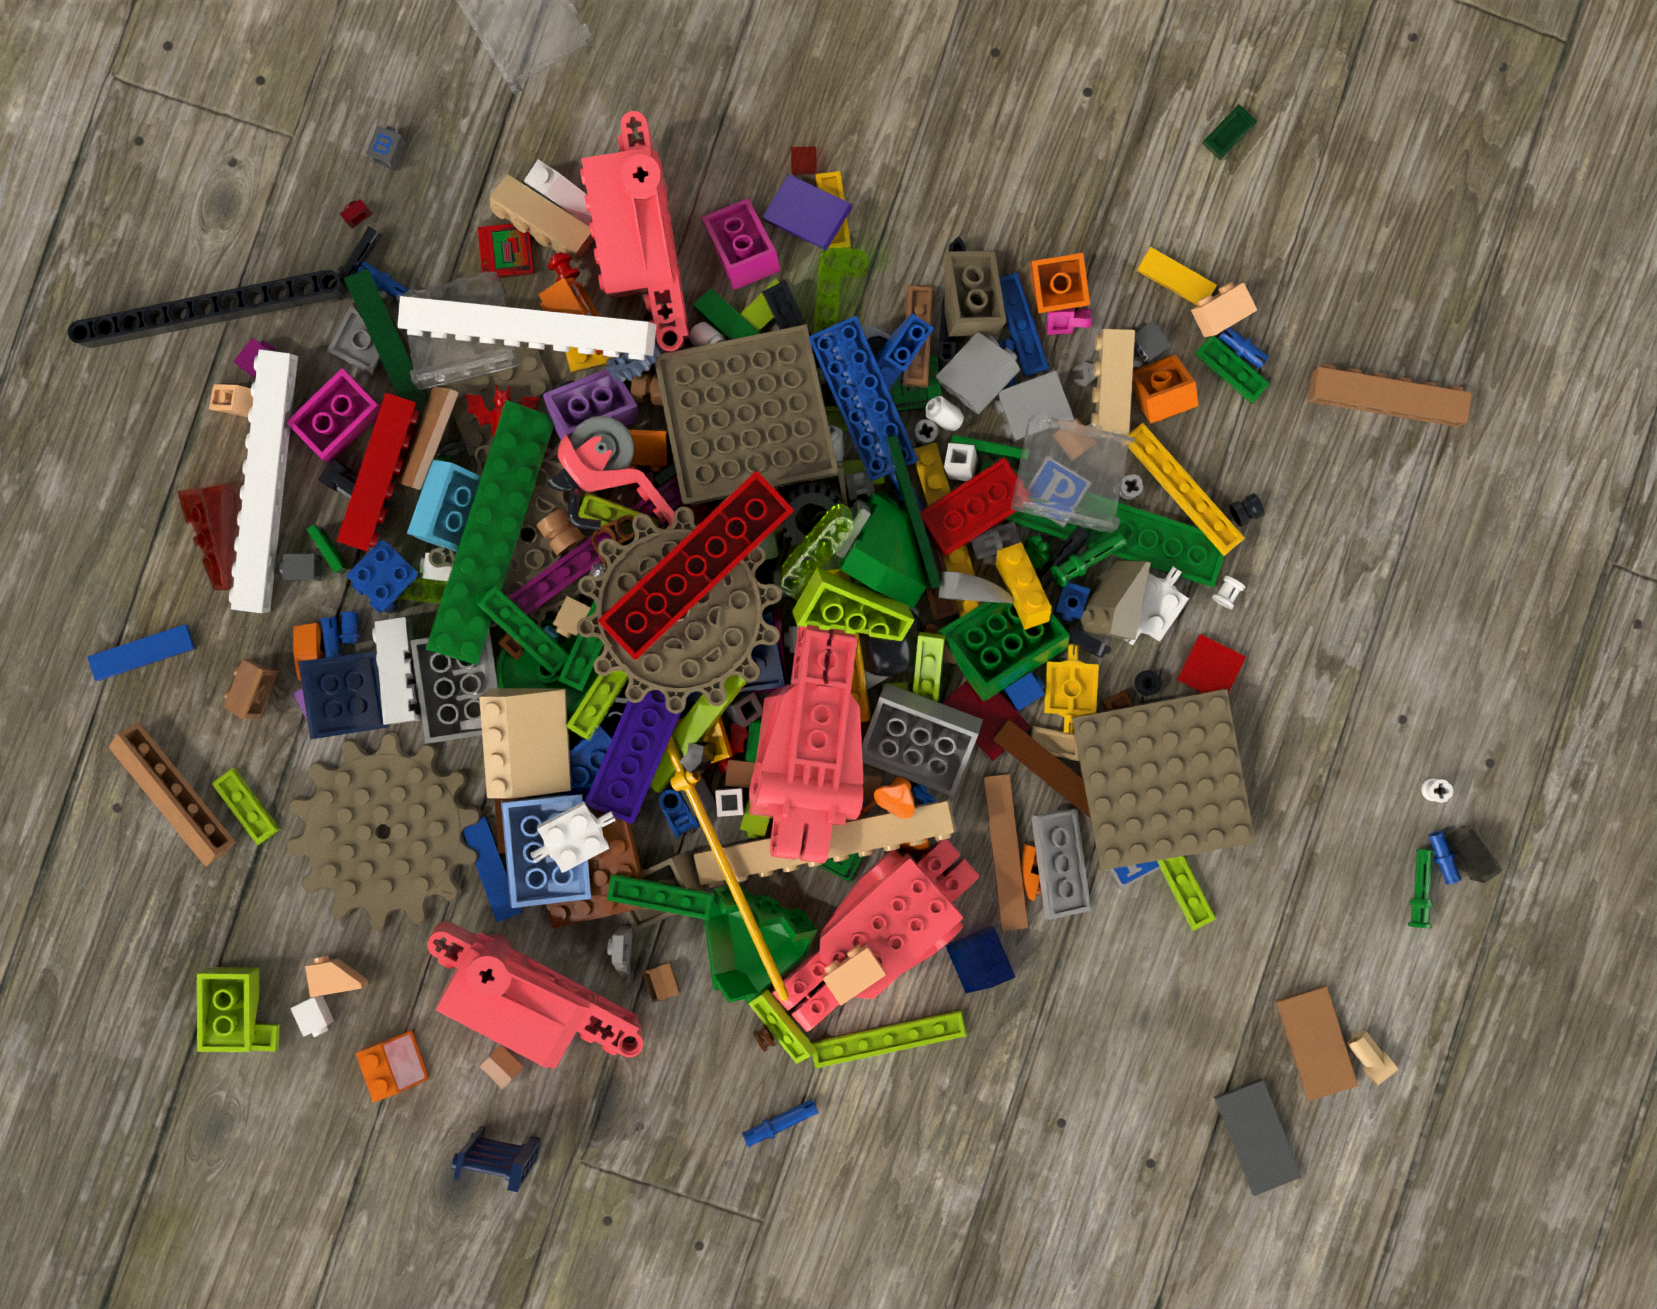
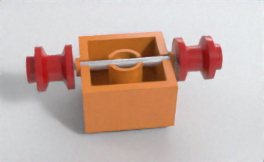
M563 252L553 255L549 259L550 263L547 267L550 271H556L558 278L555 284L538 294L542 300L540 305L543 311L600 317L583 284L575 281L580 275V271L578 268L572 269L569 264L572 260L571 255L564 254ZM595 350L597 355H603V351Z

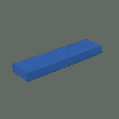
M1018 272L1000 277L1006 324L1011 339L1014 342V349L1024 378L1048 371L1049 366Z
M185 624L87 656L94 680L101 681L195 650L196 647L189 625Z
M485 816L477 824L465 828L463 833L468 846L478 852L479 858L475 865L495 919L499 922L522 913L521 907L512 908L510 905L507 869L501 853L498 854V845L487 816Z

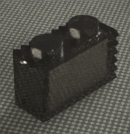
M1462 825L1445 836L1450 850L1454 851L1458 863H1461V867H1464V871L1470 876V880L1486 883L1503 871L1474 827Z

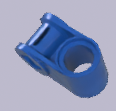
M670 787L662 792L659 804L677 839L681 837L682 833L694 827H701L697 817L693 816L680 791H675L673 787ZM669 793L675 794L679 800L676 806L667 805L664 800L665 795Z

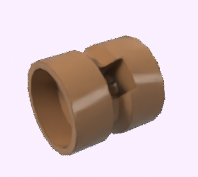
M644 370L640 377L636 376L632 379L631 396L635 403L647 404L648 401H651L654 406H663L657 372L655 375H651L649 371Z
M565 507L552 512L536 525L544 537L551 538L549 545L557 556L569 551L585 538L578 527L571 525Z

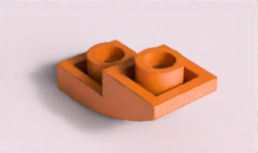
M318 623L294 626V663L297 678L300 681L299 661L325 658V653L320 651L322 629Z
M1024 843L1021 859L1022 881L1026 896L1030 900L1035 901L1036 895L1040 896L1041 894L1039 874L1031 871L1032 867L1036 868L1038 864L1036 848L1034 845Z

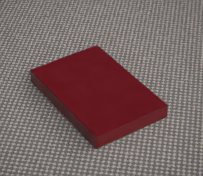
M967 680L941 703L983 719L975 743L992 761L1005 751V749L992 740V737L1007 719L1024 732L1031 727L1000 692L983 702Z

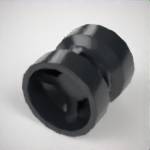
M1255 493L1246 496L1242 502L1235 501L1229 504L1231 515L1239 527L1248 524L1252 518L1258 519L1265 515L1263 505Z

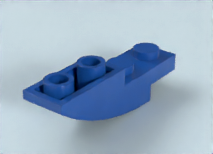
M913 313L895 330L875 356L888 390L901 371H906L934 329V327Z

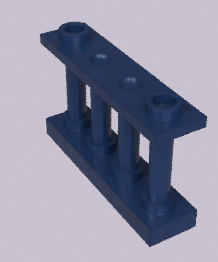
M480 1126L475 1133L471 1134L469 1141L460 1152L454 1155L451 1167L452 1170H455L454 1179L459 1180L466 1170L505 1177L506 1181H509L508 1191L518 1192L536 1164L541 1138L531 1136L527 1143H523L521 1146L483 1138L486 1127Z

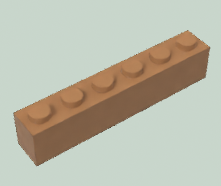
M1322 364L1321 367L1313 370L1311 374L1308 402L1453 427H1460L1467 424L1472 393L1464 392L1462 387L1448 386V388H1441L1435 382L1417 384L1413 383V379L1399 377L1397 380L1388 379V375L1382 373L1365 375L1359 369H1346V371L1337 370V366Z
M137 722L117 733L109 746L110 750L204 866L208 867L225 856L236 841L141 724Z

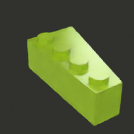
M818 567L792 611L797 626L807 627V625H812L829 631L832 628L844 630L845 633L855 634L856 632L865 633L869 637L896 641L903 640L914 622V617L908 605Z

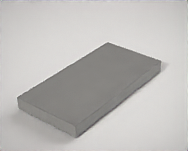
M1077 808L1031 816L1045 919L1052 920L1091 911Z

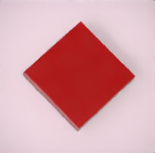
M1198 634L1176 680L1201 693L1220 689H1227L1229 693L1246 656Z

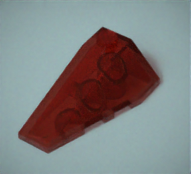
M231 483L178 490L186 524L192 523L196 536L193 537L195 546L199 545L205 555L202 563L213 590H230L236 520V495L231 488Z

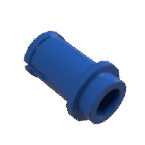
M341 612L342 635H339V638L342 639V644H358V639L361 638V635H358V612Z

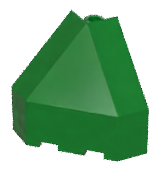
M871 492L865 502L871 514L848 552L837 566L843 572L875 591L914 608L927 585L909 514L874 492Z
M740 886L782 977L806 957L817 928L804 911L795 907L791 911L779 906V901L762 894L759 897L744 892L745 888ZM729 887L715 888L713 890L715 897L711 919L704 920L713 991L720 990L728 1003L744 999L748 1005L770 987L772 981Z

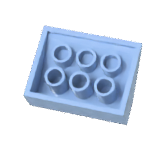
M582 794L501 800L509 898L512 908L591 899L588 860L562 873L556 861L549 855L535 863L530 852L544 846V840L537 830V825L582 803Z

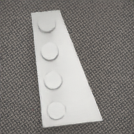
M402 617L376 621L372 634L377 645L376 661L379 668L383 725L422 720L410 640H415L412 618Z

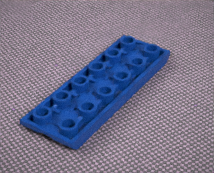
M857 316L809 336L808 338L870 481L894 472L884 439L886 436L892 434L898 436L906 466L917 462L918 458Z

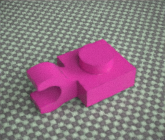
M1074 308L1047 312V335L1073 334V327L1089 328L1092 325V316H1090V309L1082 308L1074 312Z

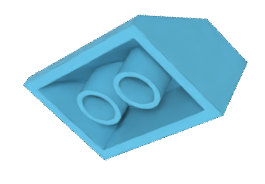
M433 460L407 534L457 552L481 476L453 463Z

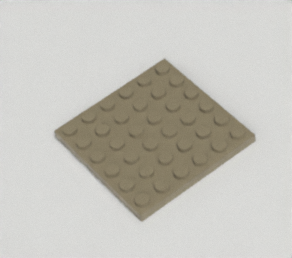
M807 324L664 353L654 357L656 359L655 367L684 507L727 498L756 470L773 488L839 475L811 342L808 338Z
M1227 689L1071 717L1101 871L1255 843Z

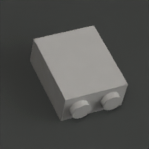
M979 332L968 341L936 376L945 391L976 414H979L1020 371L1015 361L1017 356L1009 348L1003 350L992 336L988 335L985 337Z
M1056 371L1001 390L995 396L996 400L993 401L997 414L1003 415L1005 424L1002 426L1007 439L1011 438L1013 444L1066 425L1074 419Z

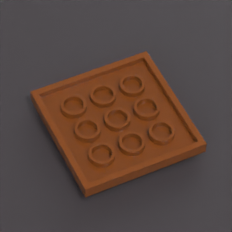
M602 811L591 812L596 818L606 814ZM615 817L616 821L602 827L603 836L609 845V849L588 859L591 899L546 904L552 929L643 908L607 901L611 874L644 879L630 823Z

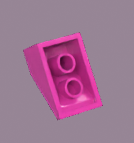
M748 198L701 217L733 290L781 271L776 250Z

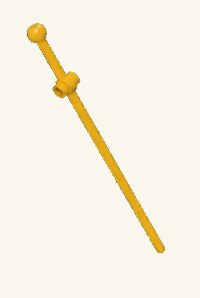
M671 736L666 746V750L676 770L675 776L670 780L671 785L675 791L683 790L686 792L777 995L781 1001H786L789 998V993L696 791L695 785L701 779L700 773H689L680 762L682 759Z

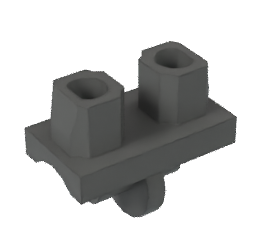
M1015 522L989 529L971 541L977 560L997 555V550L1021 543Z

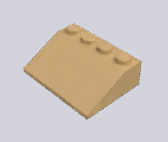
M487 689L479 697L487 798H520L571 791L568 728L566 727L568 724L566 689Z

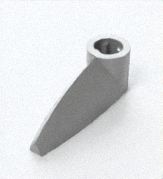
M940 572L941 586L939 587L938 598L1013 603V596L988 580L958 572Z

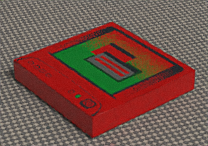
M513 223L477 227L482 277L484 280L535 274L531 234L529 232L523 233L519 231Z

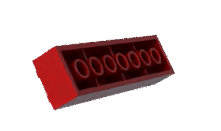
M757 470L754 471L614 603L597 622L636 661L779 526L794 509Z

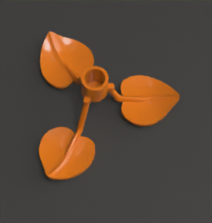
M895 777L890 786L877 788L874 792L875 799L868 806L862 807L858 818L864 817L863 813H867L876 804L888 810L889 813L892 812L898 818H911L915 812V805L910 791L912 786L909 781L902 777ZM925 838L926 843L910 846V843L906 842L899 844V849L910 854L923 855L929 851L930 844L928 838Z

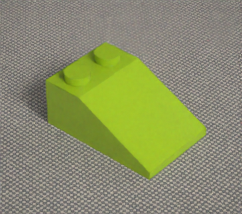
M207 967L197 973V1052L251 1051L260 993L259 967Z

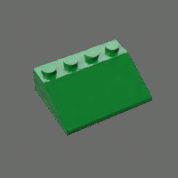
M984 602L939 630L940 635H945V643L968 683L983 702L1066 650L1070 638L1069 633L1052 612L1049 622L1025 630L1013 603Z

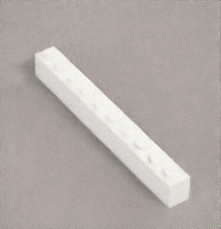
M400 296L398 328L407 329L408 335L423 336V331L431 332V337L447 339V334L455 335V340L471 341V337H480L479 342L495 344L496 339L504 340V345L520 347V342L529 343L528 348L544 349L545 345H553L554 351L569 352V347L578 348V353L594 355V350L603 351V356L618 358L619 353H629L628 358L644 360V355H654L657 325L644 321Z
M259 350L258 355L254 359L256 380L251 386V395L254 398L253 407L250 408L248 413V420L251 423L250 433L247 434L245 441L248 454L247 459L243 463L245 482L240 489V499L243 500L242 510L239 511L237 516V524L240 526L239 536L236 537L234 549L237 552L236 562L232 566L234 585L229 592V602L233 610L267 613L271 609L290 426L286 421L292 417L298 356L289 353Z

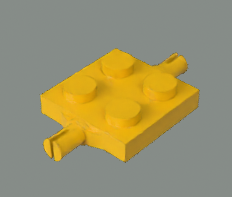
M1068 645V660L1046 662L1043 713L1058 714L1064 717L1063 732L1074 733L1071 717L1096 713L1099 665L1085 664L1078 661L1079 645H1074V649L1073 645Z

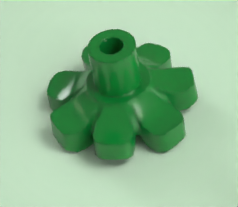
M1039 535L1028 537L1026 539L1027 546L1024 549L1031 564L1035 568L1044 567V563L1049 560L1050 545L1047 542L1042 543V537Z

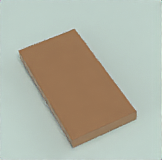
M433 386L400 474L396 480L397 483L418 490L422 489L458 392L448 388Z
M1323 985L1275 1000L1306 1099L1312 1101L1357 1087L1358 1083L1327 986Z

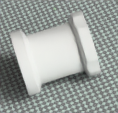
M1225 576L1223 579L1225 582L1219 592L1212 596V599L1228 609H1233L1234 600L1239 592L1244 591L1246 587L1236 579Z
M1431 778L1422 784V795L1429 801L1443 803L1447 802L1453 795V787L1446 780ZM1440 787V792L1434 793V788Z

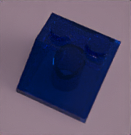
M993 925L945 945L965 993L992 988L1016 978Z

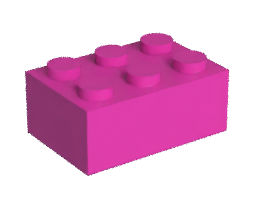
M341 368L286 423L322 460L329 463L332 458L336 459L377 419L381 405L349 372Z

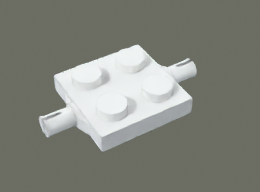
M1174 566L1165 579L1158 578L1151 573L1148 574L1136 640L1141 633H1144L1161 642L1190 599L1180 593L1174 586V583L1182 573ZM1131 639L1129 644L1134 645L1136 640Z
M584 801L537 825V830L544 840V846L530 852L535 863L549 855L556 861L563 873L609 849V845L603 836L602 827L616 821L611 811L596 818Z

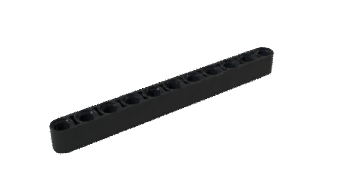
M322 270L77 320L69 325L68 336L72 342L88 348H95L343 297L347 293L348 287L343 276L333 270ZM336 279V286L329 289L330 281ZM311 284V291L308 294H304L305 286ZM286 289V296L283 299H279L280 292ZM261 294V301L255 305V297ZM236 299V306L230 310L231 301ZM211 304V311L205 314L206 307ZM186 309L187 314L181 319V313ZM161 314V322L156 324V319ZM137 320L136 327L132 329V322ZM112 324V330L107 334V329ZM87 330V336L83 339V333Z

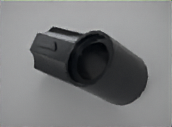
M332 458L318 480L335 492L339 491L350 499L357 476L352 474V470Z

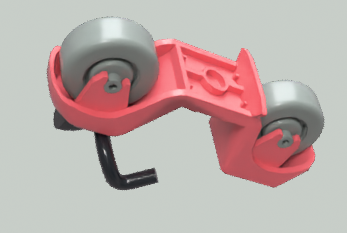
M607 416L592 417L583 421L575 429L571 440L565 434L558 447V458L564 469L550 479L547 484L550 488L560 492L571 491L567 510L568 519L571 524L581 529L600 531L601 520L581 518L578 515L583 502V491L595 492L638 483L640 487L636 489L645 502L651 499L656 506L653 512L662 523L667 520L669 522L667 528H669L674 520V511L643 472L636 469H627L634 455L633 439L628 429L614 418Z

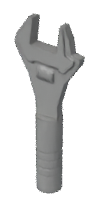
M1140 357L1133 358V368L1141 367ZM1081 361V365L1073 368L1072 372L1082 371L1083 379L1074 380V383L1086 387L1093 380L1097 379L1093 374L1094 364Z

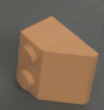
M243 659L234 670L235 679L232 686L225 692L224 700L226 702L224 708L242 719L261 718L279 670L251 659Z

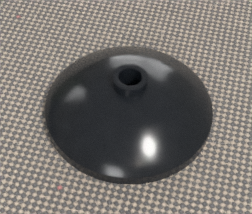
M912 609L910 611L914 617V622L902 641H886L882 638L869 637L868 634L859 633L862 659L866 672L875 676L890 677L907 671L915 664L919 632L924 631L918 616Z

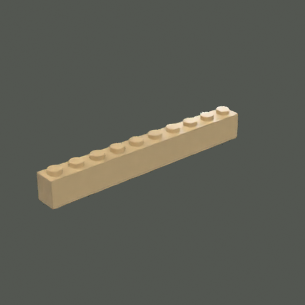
M950 799L915 806V812L909 819H901L892 812H885L855 820H847L845 825H832L827 859L833 858L834 862L849 859L848 854L859 853V857L874 854V849L884 847V851L899 849V844L909 842L910 846L926 843L925 838L935 837L936 841L951 838L950 833L956 831ZM771 837L722 847L738 882L748 880V875L758 873V877L773 875V870L783 868V872H790L799 869L798 865L808 863L809 867L824 864L800 861L799 858L793 860L772 857L770 854ZM712 849L699 851L694 854L700 885L708 884L709 888L724 885L723 880L725 878Z

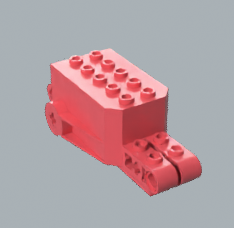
M630 111L622 117V134L617 135L619 149L622 152L582 158L583 168L580 169L582 183L585 185L588 195H585L587 211H590L592 216V222H589L591 236L597 245V248H594L596 264H599L601 274L598 275L600 289L610 298L649 292V294L644 295L646 309L652 312L653 320L649 322L657 324L655 335L657 343L665 352L669 353L683 350L686 339L690 337L667 199L668 186L663 175L661 159L658 158V152L653 147L651 130L646 118L637 111ZM636 126H639L637 131L641 139H636L633 133ZM662 304H667L668 309L673 312L669 314V319L667 320L661 315L665 313V308ZM671 333L677 334V342L672 346H667L665 343L666 337Z
M807 625V627L799 626L791 685L779 687L764 698L757 759L750 783L749 798L751 805L749 815L773 818L770 854L772 857L793 860L799 858L800 861L825 863L829 854L832 825H845L846 819H857L862 809L863 760L860 706L850 693L857 644L856 633L849 634L845 633L844 630L830 628V631L819 629L818 626Z
M948 839L939 840L917 861L908 852L901 856L897 850L888 851L861 876L822 927L820 947L783 980L789 993V998L786 1001H781L776 990L772 991V994L787 1011L805 996L807 997L791 1013L806 1032L815 1027L839 1005V1002L825 982L814 990L813 993H810V991L823 981L822 977L826 972L824 968L835 960H838L840 963L848 957L846 953L860 944L863 947L867 944L886 972L884 977L855 996V998L874 999L902 973L944 947L963 928V924L960 922L963 916L953 901L966 891L980 875L965 858L958 861L944 875L942 874L961 855Z
M449 921L440 922L433 929L427 943L430 954L438 958V963L449 969H452V967L456 968L443 990L436 1011L545 1068L556 1069L576 1032L580 1033L579 1036L589 1043L596 1041L603 1045L602 1048L612 1055L618 1053L629 1058L638 1055L642 1051V1027L638 1022L637 1014L514 950L509 940L504 936L498 934L486 935L482 932L473 934ZM627 1036L634 1037L632 1039H626Z

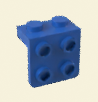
M381 540L346 576L353 582L351 586L359 594H365L371 600L369 603L379 613L383 611L392 614L398 608L394 601L418 577V572L388 542Z

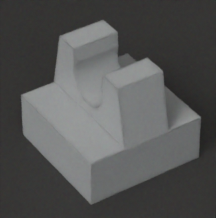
M866 471L845 475L850 501L867 498L871 492L875 493L873 481H870Z

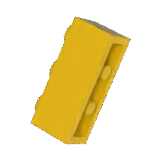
M1022 542L997 550L996 567L1008 593L1013 596V604L1024 629L1026 630L1049 622L1052 607Z

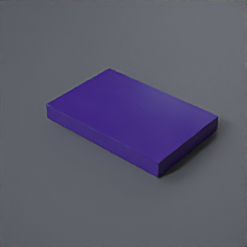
M788 174L762 218L765 222L827 251L851 211L852 205Z

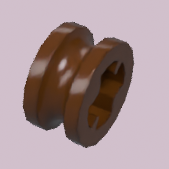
M763 1025L760 1031L755 1030L753 1034L759 1046L765 1052L768 1050V1046L774 1047L776 1043L768 1028Z

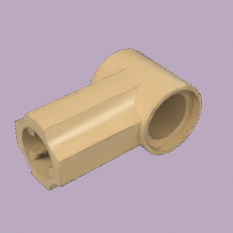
M1367 1031L1357 1032L1350 1037L1347 1044L1364 1065L1362 1066L1363 1070L1375 1085H1380L1398 1071L1391 1058L1384 1051L1380 1050Z

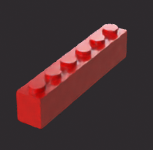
M385 392L337 542L368 552L370 547L373 548L377 544L380 535L376 533L378 522L384 523L388 509L383 507L386 498L391 499L396 484H393L392 480L395 473L400 474L404 462L403 459H400L402 449H408L412 435L408 434L410 425H416L420 411L416 410L417 404L415 402Z

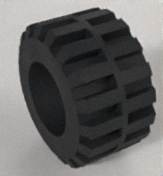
M815 480L814 483H809V481L803 482L800 486L795 484L793 490H788L785 493L784 500L794 509L780 524L785 538L788 537L792 545L798 544L799 549L805 550V547H810V551H816V547H821V550L827 548L828 543L833 545L836 542V537H840L843 533L842 528L845 527L846 522L844 503L842 498L839 497L837 490H832L831 485L827 483L822 485L819 480ZM809 503L822 505L828 512L827 520L818 527L802 525L797 519V512L802 506Z

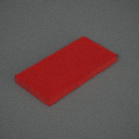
M1004 457L921 510L920 513L928 532L943 555L947 557L1033 502V499Z

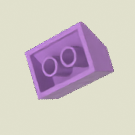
M607 369L543 394L554 423L555 431L561 440L565 434L571 440L573 432L583 421L596 416L614 418L625 427L637 422V404L624 382H621L619 379L616 381Z

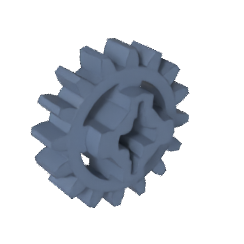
M655 341L654 355H644V360L629 359V353H619V358L611 357L606 360L608 363L606 368L616 381L619 379L623 382L626 378L631 381L636 376L640 377L642 371L649 370L651 365L656 362L654 357L660 355L658 351L660 346Z

